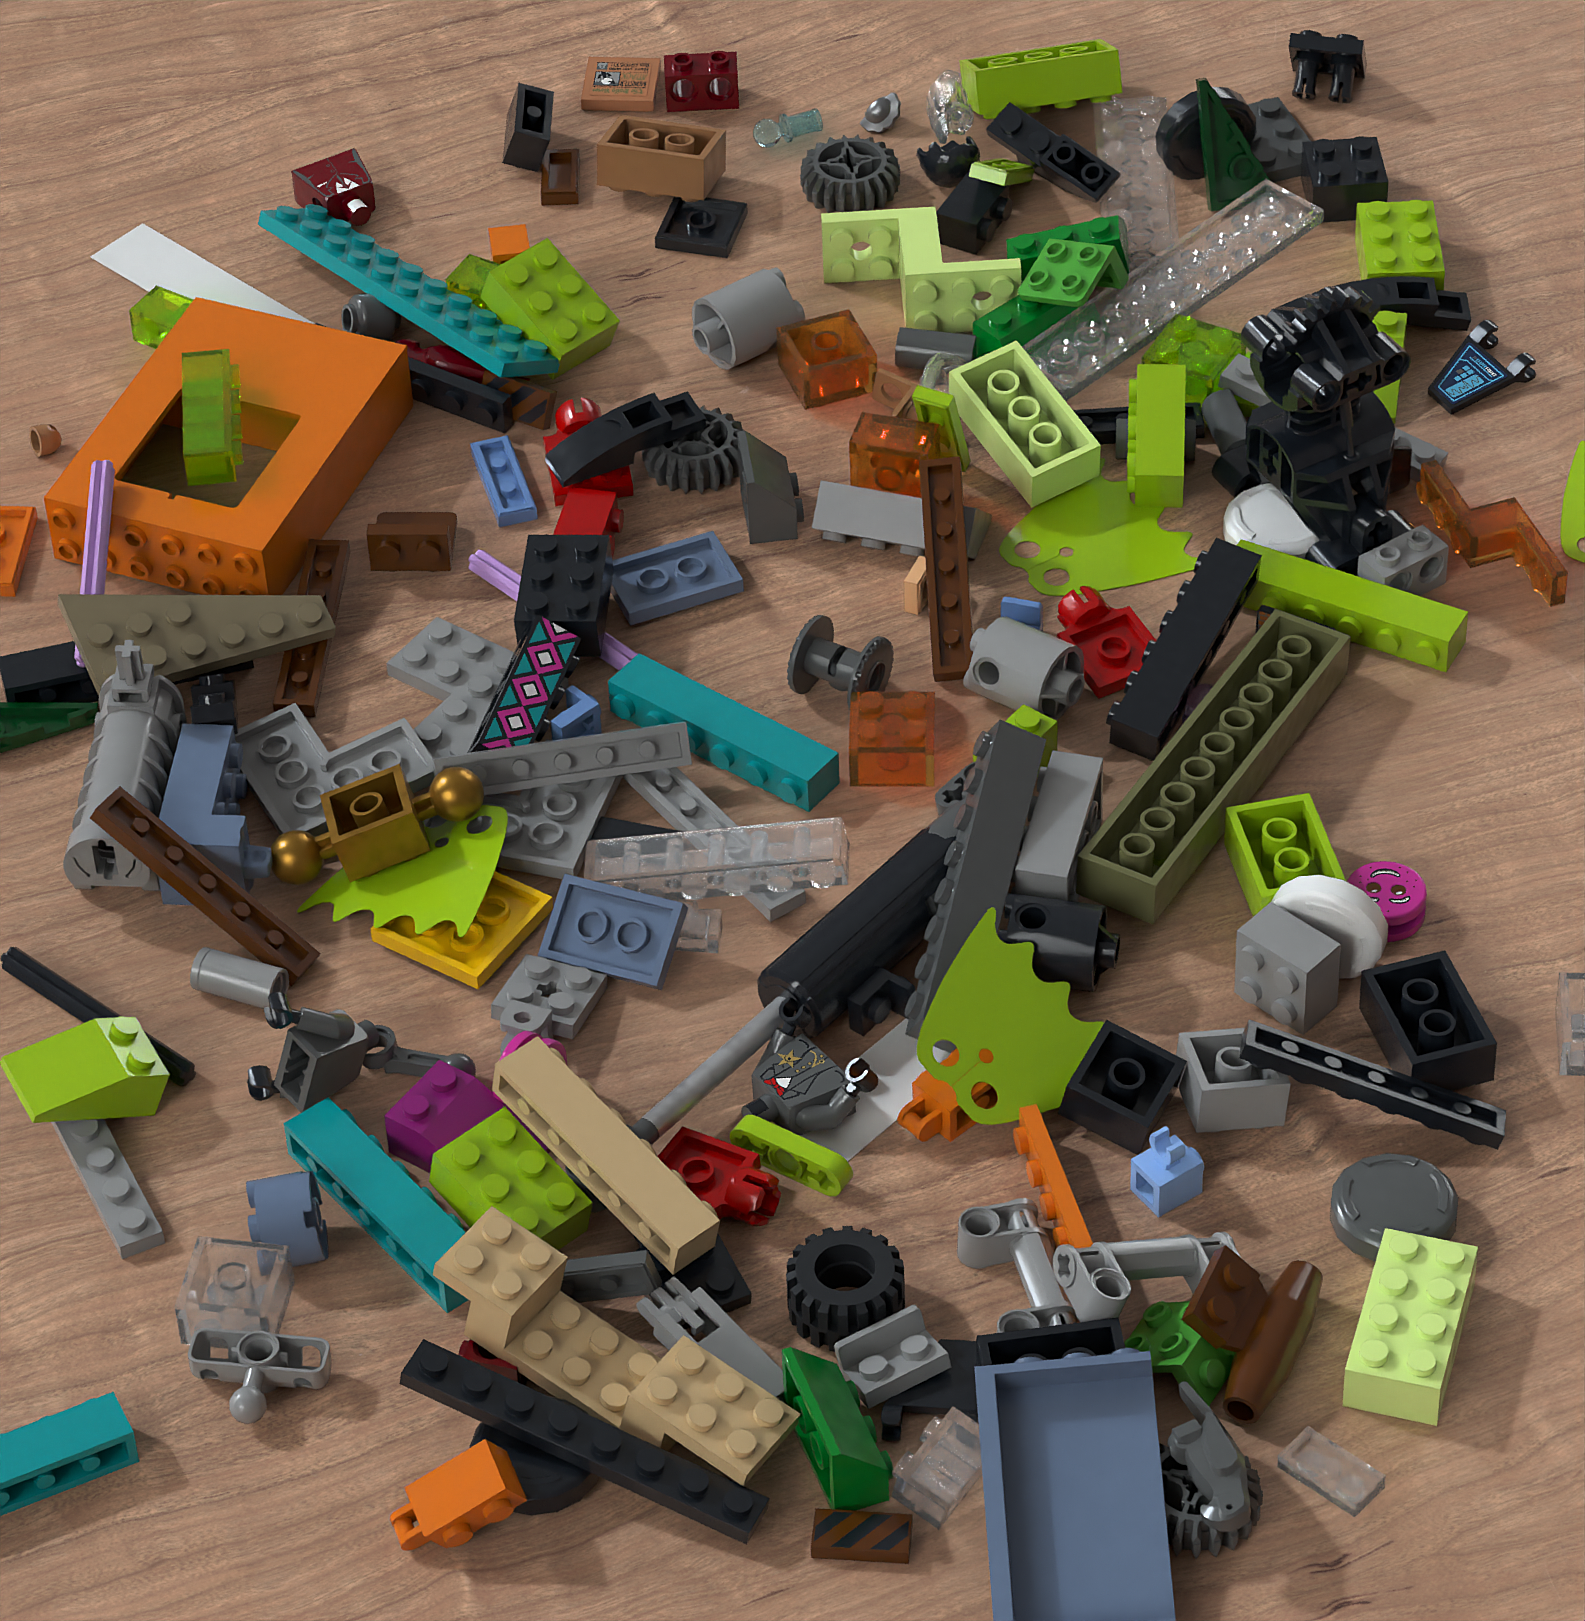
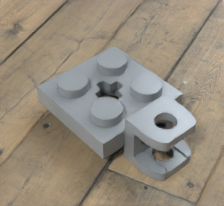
M526 954L491 1004V1018L500 1020L501 1031H507V1035L500 1046L501 1055L508 1043L518 1033L523 1031H532L543 1038L553 1039L554 1034L574 1039L606 991L607 974Z

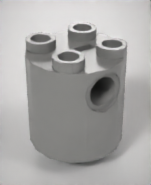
M776 267L770 270L762 269L694 301L692 307V335L696 346L703 354L708 355L719 368L729 370L796 338L799 331V323L805 320V313L802 305L797 300L792 299L781 270Z
M1007 616L996 619L987 629L978 628L973 634L970 641V650L973 651V655L963 680V685L966 689L1015 711L1024 704L1054 720H1058L1070 706H1073L1079 700L1085 683L1083 672L1084 656L1082 650L1076 645Z

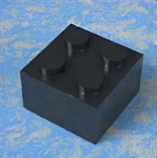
M1358 136L1350 139H1319L1317 141L1302 142L1301 182L1311 223L1356 220L1357 203L1387 202L1388 178L1377 137Z
M1106 1020L1067 1084L1058 1114L1139 1155L1178 1089L1187 1061Z

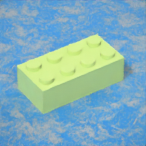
M1017 340L949 371V394L955 397L959 416L1031 508L1099 476L1101 445Z
M1385 1228L1345 1367L1342 1406L1437 1426L1475 1284L1477 1246Z

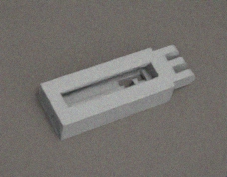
M672 1277L665 1282L667 1292L663 1288L658 1287L650 1294L652 1301L644 1297L636 1303L639 1313L654 1327L653 1335L668 1350L684 1335L784 1402L783 1370L701 1287L691 1293L677 1278ZM687 1322L692 1327L691 1333L694 1336L702 1332L706 1337L697 1343L682 1325Z

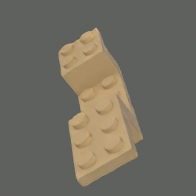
M493 1206L435 1263L433 1276L471 1301L464 1330L465 1336L499 1359L516 1366L518 1372L556 1398L565 1399L587 1411L590 1416L666 1451H669L676 1442H679L742 1486L749 1481L798 1425L801 1415L799 1412L683 1335L661 1359L561 1292L560 1289L568 1257Z

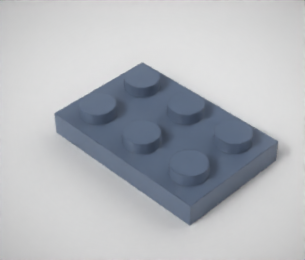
M714 531L613 560L614 573L611 594L630 626L744 592L743 578Z
M564 874L538 956L607 974V977L662 990L688 907L681 902Z

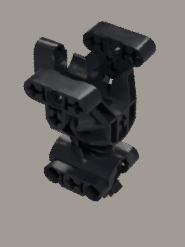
M1328 286L1319 290L1315 295L1307 294L1273 308L1268 315H1257L1245 324L1240 336L1241 342L1252 352L1250 354L1251 370L1259 386L1272 402L1252 410L1246 425L1245 444L1222 454L1213 465L1212 476L1234 498L1245 490L1261 484L1272 483L1281 492L1304 525L1319 539L1318 542L1309 548L1305 555V560L1357 576L1358 557L1415 528L1397 510L1386 511L1388 495L1409 485L1412 449L1409 446H1394V423L1384 404L1373 392L1402 378L1410 367L1411 357L1385 332H1378L1376 325L1372 321L1381 308L1362 290L1356 291L1351 286H1348L1343 291L1338 286ZM1352 488H1353L1358 494H1355V495L1353 496Z

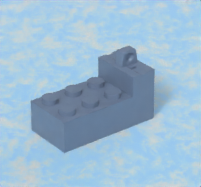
M183 724L159 819L250 894L255 878L269 877L273 861L271 848L250 845L246 816H240L239 799L246 798L248 786L247 775L240 773L243 760L242 744L235 741L233 725ZM158 876L163 904L193 905Z

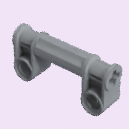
M1018 1198L1009 1202L983 1207H971L961 1213L958 1220L957 1257L961 1263L967 1267L979 1269L1014 1261L1030 1302L1031 1308L1010 1310L1002 1314L997 1322L996 1333L1077 1323L1078 1320L1063 1287L1057 1282L1054 1275V1252L1047 1232L1040 1228L1038 1224V1208L1032 1200L1026 1198Z
M1216 1232L1208 1238H1196L1191 1234L1180 1237L1106 1243L1100 1241L1093 1243L1091 1247L1074 1248L1070 1244H1063L1055 1250L1053 1270L1057 1282L1063 1287L1075 1310L1076 1317L1080 1322L1119 1317L1131 1293V1285L1128 1280L1183 1276L1194 1294L1214 1251L1227 1245L1239 1257L1241 1256L1235 1248L1234 1241L1229 1233Z

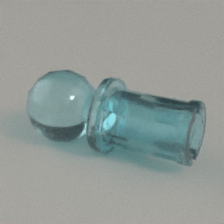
M817 108L790 116L783 113L779 115L778 123L769 118L760 120L753 129V137L760 146L771 148L779 142L781 137L789 143L793 141L794 137L822 131V118Z

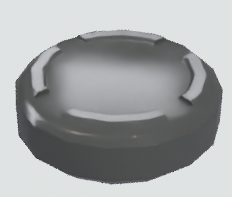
M1385 1153L1362 1158L1343 1170L1333 1184L1330 1221L1337 1238L1353 1253L1376 1262L1385 1228L1450 1241L1456 1232L1459 1197L1451 1180L1435 1165L1412 1155Z

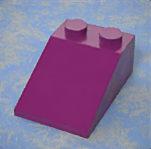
M438 1060L384 1115L389 1153L428 1173L431 1171L433 1153L503 1107L510 1111L548 1154L551 1150L505 1103L497 1100L493 1096V1092L476 1077L441 1060Z

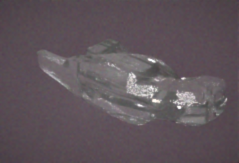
M948 69L944 70L931 84L925 101L931 128L938 141L942 144H946L949 133L965 135V132L971 128L974 119L971 104H968L966 90L962 88L961 73Z

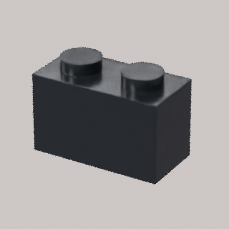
M518 83L507 112L502 163L535 172L539 171L550 142L553 91Z
M968 172L936 211L940 244L977 255L985 243L993 239L999 225L1003 221H1007L1011 215L1013 201L1009 199V185L1002 186L969 177Z

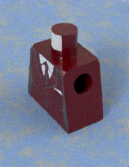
M355 148L291 171L295 201L302 208H306L308 204L322 206L328 210V216L347 222L351 221L355 226L366 224L371 217V213L376 209L372 179Z

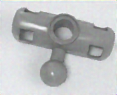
M201 1328L194 1332L188 1350L190 1370L195 1377L203 1380L208 1378L219 1379L224 1382L243 1383V1386L231 1396L229 1410L238 1422L244 1424L255 1423L263 1417L267 1408V1400L264 1393L272 1392L278 1387L321 1389L328 1383L331 1374L330 1345L325 1339L317 1337L272 1334L266 1331L250 1332ZM218 1337L227 1342L228 1359L210 1357V1339ZM314 1346L320 1351V1367L302 1366L303 1347Z

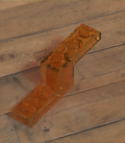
M1437 460L1421 464L1420 481L1416 484L1418 498L1423 505L1426 504L1434 516L1437 527L1446 532L1450 538L1453 550L1456 554H1461L1470 568L1513 557L1516 565L1522 567L1529 576L1535 592H1540L1550 607L1565 603L1568 571L1515 497L1470 509Z

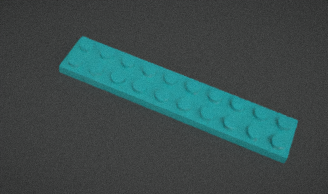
M308 204L306 208L295 209L289 206H278L277 210H262L260 212L259 226L365 293L375 296L384 305L500 378L558 372L560 364L558 358L547 352V346L544 343L527 340L522 337V330L520 328L503 324L497 319V315L494 312L480 309L472 304L470 297L451 291L447 288V283L430 278L423 273L421 267L401 260L397 252L377 245L373 237L360 234L351 229V224L347 221L328 216L326 208Z

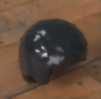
M967 136L966 143L961 145L952 140L942 147L937 142H933L929 145V150L926 152L919 147L916 156L919 159L921 168L931 182L941 187L952 188L957 187L970 171L972 163L980 161V150L972 137Z

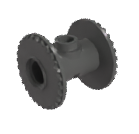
M824 615L813 616L801 629L790 653L787 669V680L790 689L795 693L805 694L811 690L819 679L826 680L831 687L839 691H848L847 704L852 714L857 716L867 715L880 701L888 685L894 661L892 643L885 637L877 636L865 646L862 652L833 642L834 627L829 617Z

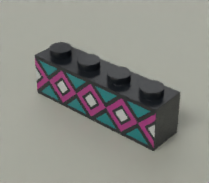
M540 615L535 617L523 632L467 753L533 744L534 741L540 742L551 723L546 718L549 708L554 710L566 690L560 684L564 677L569 678L579 662L580 657L575 654L581 638Z

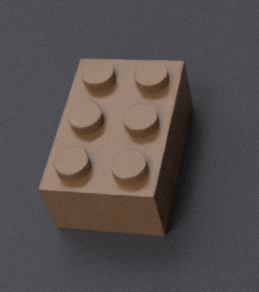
M620 115L597 143V185L609 187L617 192L633 190L645 192L646 195L651 197L668 195L681 197L686 202L704 201L726 171V130Z

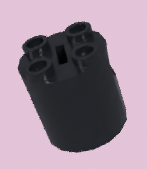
M1008 893L1004 913L1005 919H1009L1007 930L1000 929L998 937L1006 944L1033 943L1032 968L1038 979L1047 983L1068 982L1070 989L1095 992L1100 975L1109 968L1116 969L1120 950V934L1107 931V906Z

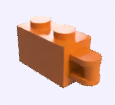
M956 1048L952 1051L949 1057L940 1062V1064L946 1067L955 1065L959 1061L958 1049ZM982 1049L979 1052V1058L984 1063H991L993 1061V1054L988 1049ZM927 1070L922 1072L912 1082L913 1100L901 1109L897 1117V1123L915 1135L921 1142L928 1141L938 1133L951 1142L977 1123L958 1105L956 1093L952 1086L945 1081L935 1079ZM978 1082L972 1087L971 1096L975 1104L984 1109H991L996 1105L998 1096L994 1087L985 1082Z
M484 1439L404 1487L410 1502L394 1511L390 1515V1521L402 1550H414L429 1541L447 1549L465 1544L473 1537L474 1532L487 1524L505 1520L513 1513L514 1508L526 1502L527 1498L507 1451ZM418 1520L419 1525L414 1527L413 1523Z

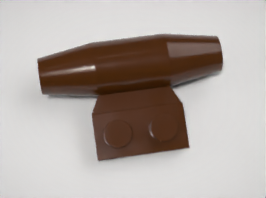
M1225 1245L1214 1251L1181 1320L1215 1349L1222 1348L1236 1352L1223 1400V1410L1236 1422L1253 1424L1257 1422L1287 1382L1312 1328L1323 1276L1320 1270L1313 1264L1300 1260L1289 1263L1269 1291L1266 1292L1259 1280L1260 1274Z

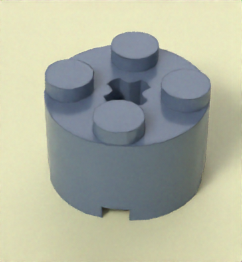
M300 1171L246 1182L250 1207L255 1208L256 1211L255 1215L248 1216V1227L252 1243L261 1242L262 1244L258 1246V1255L263 1273L318 1263L328 1259L329 1244L326 1220H322L319 1205L323 1203L313 1171Z

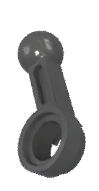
M374 1025L379 1034V1041L366 1050L362 1064L368 1069L384 1067L386 1074L401 1073L423 1077L438 1060H441L474 1077L476 1075L475 1063L468 1055L453 1053L445 1056L401 1048L397 1044L394 1032L389 1027L383 1025ZM385 1047L380 1052L373 1054L367 1053L369 1050L373 1048Z

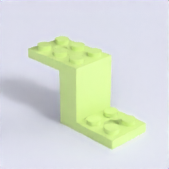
M935 206L821 213L824 283L900 279L906 328L949 333L973 332L974 321L1019 295L1018 289L1021 286L1020 258L942 262ZM857 242L870 244L867 249L861 251L851 248ZM979 292H989L992 294L985 300L973 298Z

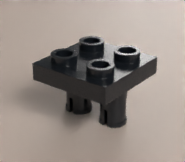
M1303 30L1300 34H1290L1289 53L1292 70L1296 71L1292 96L1302 99L1304 86L1306 85V99H1314L1316 96L1315 90L1318 74L1332 75L1328 99L1339 103L1340 90L1342 89V103H1350L1352 101L1354 78L1365 79L1367 61L1364 40H1358L1356 36L1350 34H1339L1336 38L1325 37L1321 33L1312 30Z

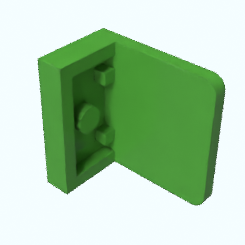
M1049 238L1019 287L1018 294L1024 301L1081 307L1087 302L1096 286L1123 289L1129 280V276L1115 246Z
M1161 1301L1152 1304L1145 1310L1142 1319L1130 1337L1124 1341L1125 1348L1137 1349L1140 1352L1150 1351L1152 1373L1172 1372L1179 1384L1184 1381L1187 1382L1202 1400L1210 1406L1230 1375L1236 1352L1222 1348L1215 1349L1181 1320L1190 1301Z

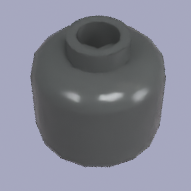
M356 294L351 297L348 304L343 306L341 321L343 330L346 332L389 341L393 337L395 329L400 327L401 315L381 303L371 294Z

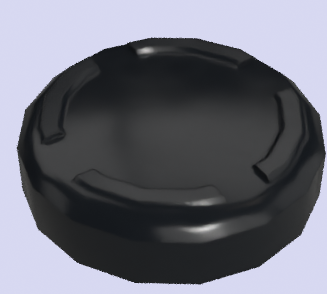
M1212 87L1251 149L1257 133L1255 115L1241 94L1227 87ZM1194 91L1173 104L1161 119L1155 135L1156 151L1171 174L1185 180L1205 178L1197 91Z
M551 1397L583 1413L588 1414L587 1411L581 1409L580 1407L565 1399ZM483 1422L475 1430L470 1448L486 1439L506 1450L527 1498L526 1502L514 1508L513 1512L532 1516L558 1512L581 1501L597 1484L599 1476Z

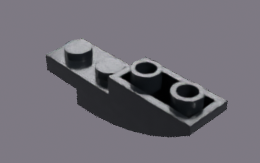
M1011 102L986 128L988 136L1014 153L1019 163L1033 166L1035 168L1034 173L1085 200L1097 203L1121 176L1119 171L1065 134L1058 136Z
M1415 276L1381 277L1336 285L1343 291L1348 286H1351L1356 291L1362 290L1380 306V311L1407 313V325L1467 331L1471 323L1467 293L1436 290L1434 278Z
M688 391L663 400H659L655 393H651L617 407L578 429L545 455V461L564 488L634 464L636 452L704 430L706 417Z
M225 673L201 675L199 677V684L191 686L193 704L190 707L192 724L233 725L234 734H238L235 680H226Z

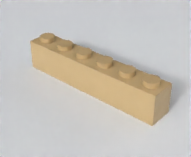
M537 1036L495 1063L492 1091L673 1275L715 1246L720 1220L714 1208L708 1202L701 1201L687 1187L683 1177L677 1171L670 1170L657 1157L655 1150L648 1141L639 1139L626 1126L625 1120L617 1110L609 1109L596 1095L592 1085L586 1079L579 1078L566 1065L563 1056L556 1049L549 1048Z

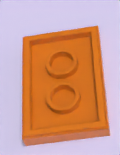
M0 506V596L16 597L38 519L36 507Z

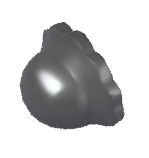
M890 93L888 96H883L874 101L866 110L865 117L861 120L860 125L868 132L882 133L886 129L893 127L896 119L900 116L901 102L897 94Z

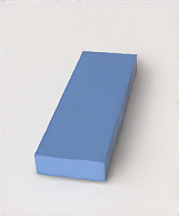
M506 435L470 443L472 458L498 526L504 527L538 519L535 502L509 436Z

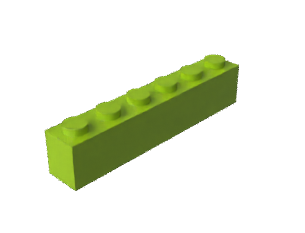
M1243 539L1236 545L1262 555L1259 580L1244 605L1246 608L1257 611L1261 605H1266L1333 627L1336 631L1351 636V642L1443 672L1448 671L1466 643L1468 611Z

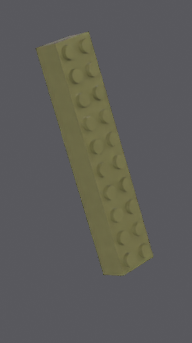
M1275 609L1078 854L1076 894L1154 924L1225 833L1226 807L1243 805L1249 802L1345 678L1348 672L1351 636Z

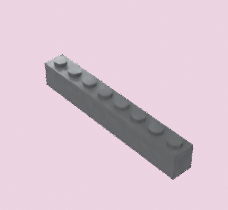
M1001 719L988 732L982 731L973 748V755L977 756L975 767L970 770L964 783L963 791L968 793L966 802L960 807L954 821V828L958 829L956 840L949 846L944 859V864L949 866L947 875L937 888L934 901L939 904L937 913L930 920L925 932V940L929 941L926 953L920 958L915 970V978L919 979L917 990L910 996L905 1008V1016L909 1017L905 1035L917 1040L923 1021L945 974L969 935L991 907H994L996 910L995 928L996 933H998L1046 739ZM940 1040L934 1044V1047L949 1053L957 1048L952 1042L947 1040Z

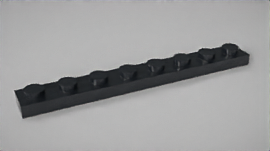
M425 1339L422 1340L401 1372L400 1385L746 1545L768 1509L770 1498Z

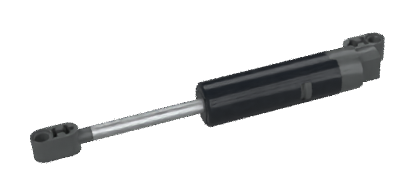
M976 761L965 766L935 794L938 817L931 824L916 834L760 973L761 975L757 979V989L764 1009L632 1127L626 1125L639 1139L648 1141L652 1146L772 1038L776 1028H782L785 1023L779 1015V1006L784 999L792 997L798 1002V1008L793 1016L798 1013L802 1005H805L812 1014L811 1023L804 1029H796L793 1035L798 1036L803 1033L808 1039L814 1036L817 1037L848 1009L847 998L878 968L881 967L890 971L925 939L927 926L932 917L936 915L939 905L934 901L935 894L940 882L946 878L949 867L944 864L945 855L951 843L956 840L958 829L954 828V821L960 807L966 802L968 793L963 791L964 783L970 770L975 767ZM566 1166V1174L593 1202L591 1213L605 1210L607 1207Z

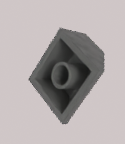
M737 431L740 493L750 544L798 539L797 523L804 522L802 498L794 499V496H799L797 473H789L786 456L747 431Z

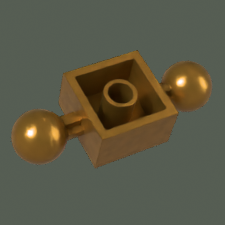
M397 764L321 794L320 798L329 832L316 837L301 830H292L281 834L271 846L273 861L271 870L278 879L287 884L302 885L312 881L320 873L325 859L337 855L349 881L352 882L362 877L373 876L380 870L400 862L413 860L419 855L431 851L423 821L436 815L453 822L470 819L480 810L483 804L484 789L482 782L469 769L450 767L442 770L435 776L430 785L429 792L415 797L400 764Z

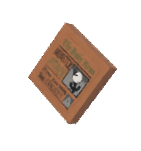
M588 57L581 96V109L588 111H654L661 71L660 58Z

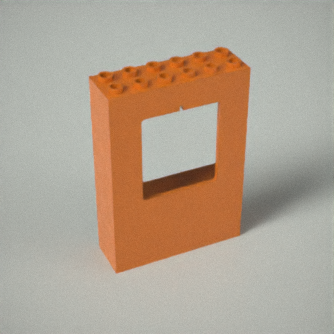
M195 297L44 496L54 557L83 565L91 465L96 460H109L113 463L115 474L106 571L200 595H283L304 565L309 539H322L413 407L407 345ZM163 424L277 451L243 500L235 508L176 495L172 499L171 493L121 481Z

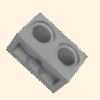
M1422 524L1358 557L1357 576L1421 596L1446 583L1449 546Z

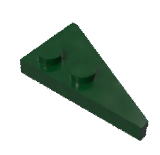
M1206 78L1196 79L1208 210L1218 211L1281 202L1280 193L1274 188L1264 172L1260 161L1254 156L1250 145L1221 103L1222 101L1215 89L1211 87Z
M0 702V753L94 724L96 713L100 712L99 704Z

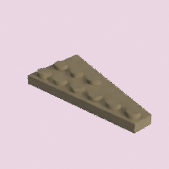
M58 594V606L98 696L102 684L116 672L115 647L116 645H124L125 640H134V646H140L143 664H153L154 677L161 675L171 682L333 638L336 631L335 624L321 595Z

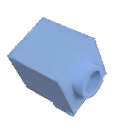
M1167 1126L1150 1135V1149L1131 1159L1130 1190L1158 1218L1201 1194L1203 1185L1204 1163L1200 1154L1194 1148H1188L1175 1134L1169 1137L1170 1131Z

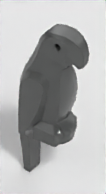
M1181 1382L1179 1384L1180 1397L1195 1419L1172 1428V1433L1167 1441L1170 1454L1178 1463L1187 1465L1195 1486L1202 1495L1211 1501L1208 1505L1200 1507V1514L1204 1523L1218 1531L1230 1532L1239 1529L1249 1522L1251 1515L1244 1455L1212 1409L1187 1382Z

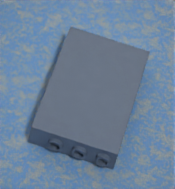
M1123 1348L1114 1351L1110 1355L1091 1356L1087 1353H1071L1063 1359L1054 1360L1024 1357L1018 1359L1015 1363L974 1367L993 1621H1176L1150 1351L1140 1352L1133 1348Z

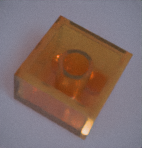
M849 309L776 328L778 365L805 410L873 392L877 373V353Z
M862 412L849 441L850 486L921 498L919 461L940 458L939 424Z
M852 692L849 725L850 787H935V692Z

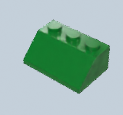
M1119 215L1106 218L1099 217L1083 223L1058 226L1051 230L1033 234H1022L1006 239L1007 259L1020 258L1021 284L1049 238L1115 246L1127 274H1130L1127 226L1125 220Z
M1017 295L973 322V335L976 336L977 358L1017 340L1048 380L1110 343V336L1089 299L1081 307L1024 301Z
M792 1347L782 1349L784 1403L801 1414L794 1432L830 1508L857 1511L889 1501V1480L894 1479L895 1476L893 1464L886 1450L880 1452L876 1445L877 1434L871 1417L869 1415L862 1416L859 1410L860 1399L854 1382L852 1380L845 1381L836 1363Z

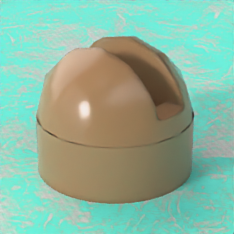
M40 424L31 426L29 429L30 445L37 457L50 455L59 449L62 438L54 426L51 424Z

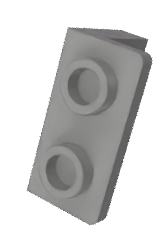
M911 1305L836 1342L834 1345L839 1368L845 1381L852 1380L854 1382L859 1399L868 1409L951 1368L948 1352L926 1330L921 1310L916 1305Z

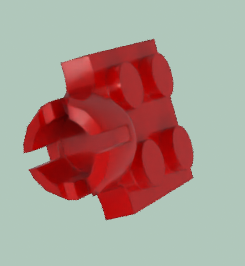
M580 398L583 412H575L573 399L561 404L555 414L557 433L551 436H543L545 455L578 429L602 416L600 407L593 400L587 398ZM547 464L555 506L564 505L570 487L617 492V498L634 496L629 465L563 488Z
M1081 586L1080 591L1088 602L1084 603L1073 589L1058 604L1059 615L1057 619L1065 628V631L1058 633L1057 638L1076 645L1082 650L1084 656V680L1096 697L1100 699L1125 688L1133 670L1139 672L1143 665L1142 656L1150 640H1157L1130 606L1120 609L1112 608L1096 589L1090 586Z
M682 1126L657 1156L670 1170L677 1171L683 1177L687 1187L701 1201L708 1202L714 1208L719 1220L722 1217H732L735 1220L752 1226H764L769 1223L770 1218L752 1211L766 1216H774L781 1198V1192L777 1187L779 1179L770 1173L759 1170L761 1162L758 1153Z

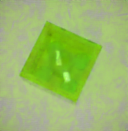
M1176 313L1141 358V364L1186 365L1185 403L1200 402L1202 407V403L1210 394L1224 390L1218 387L1220 375L1238 353L1243 356L1246 355V346L1241 342V333Z

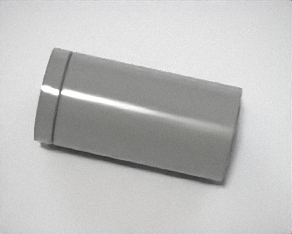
M203 947L197 953L192 964L190 984L195 990L263 1009L264 1007H270L268 996L271 993L281 992L287 994L289 974L286 969Z

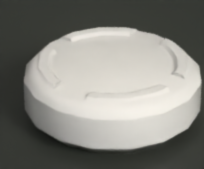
M1272 483L1261 484L1241 492L1228 504L1224 515V539L1226 542L1237 545L1243 539L1305 559L1309 548L1319 541L1304 525L1281 492Z
M1324 875L1300 876L1281 885L1273 897L1272 903L1341 944L1339 979L1356 978L1361 975V971L1373 968L1381 958L1387 943L1388 924L1381 908L1358 887L1345 880Z

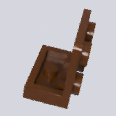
M453 512L380 513L377 516L376 524H368L366 533L371 571H451L457 530V515Z

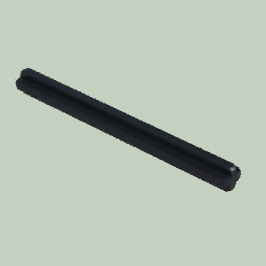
M10 947L7 953L1 955L0 960L3 970L85 1023L95 1018H115L121 1016L19 948ZM145 1032L170 1074L168 1079L179 1086H186L190 1080L195 1078L194 1063Z

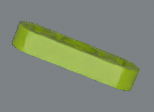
M744 1116L730 1132L731 1144L758 1153L762 1166L827 1196L839 1195L853 1178V1170L850 1164L840 1154L758 1116Z

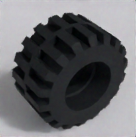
M842 1226V1230L837 1231L830 1227L823 1229V1234L820 1236L813 1233L805 1238L806 1245L798 1244L793 1250V1258L788 1259L786 1282L789 1319L792 1326H797V1333L803 1339L811 1337V1344L818 1348L827 1345L829 1346V1351L835 1352L834 1345L836 1342L905 1309L903 1260L900 1259L898 1249L895 1245L888 1246V1239L880 1234L874 1237L872 1236V1230L863 1227L860 1231L853 1230V1226ZM841 1287H854V1288H858V1289L850 1290V1291H838V1290H834V1289H836V1288H841Z

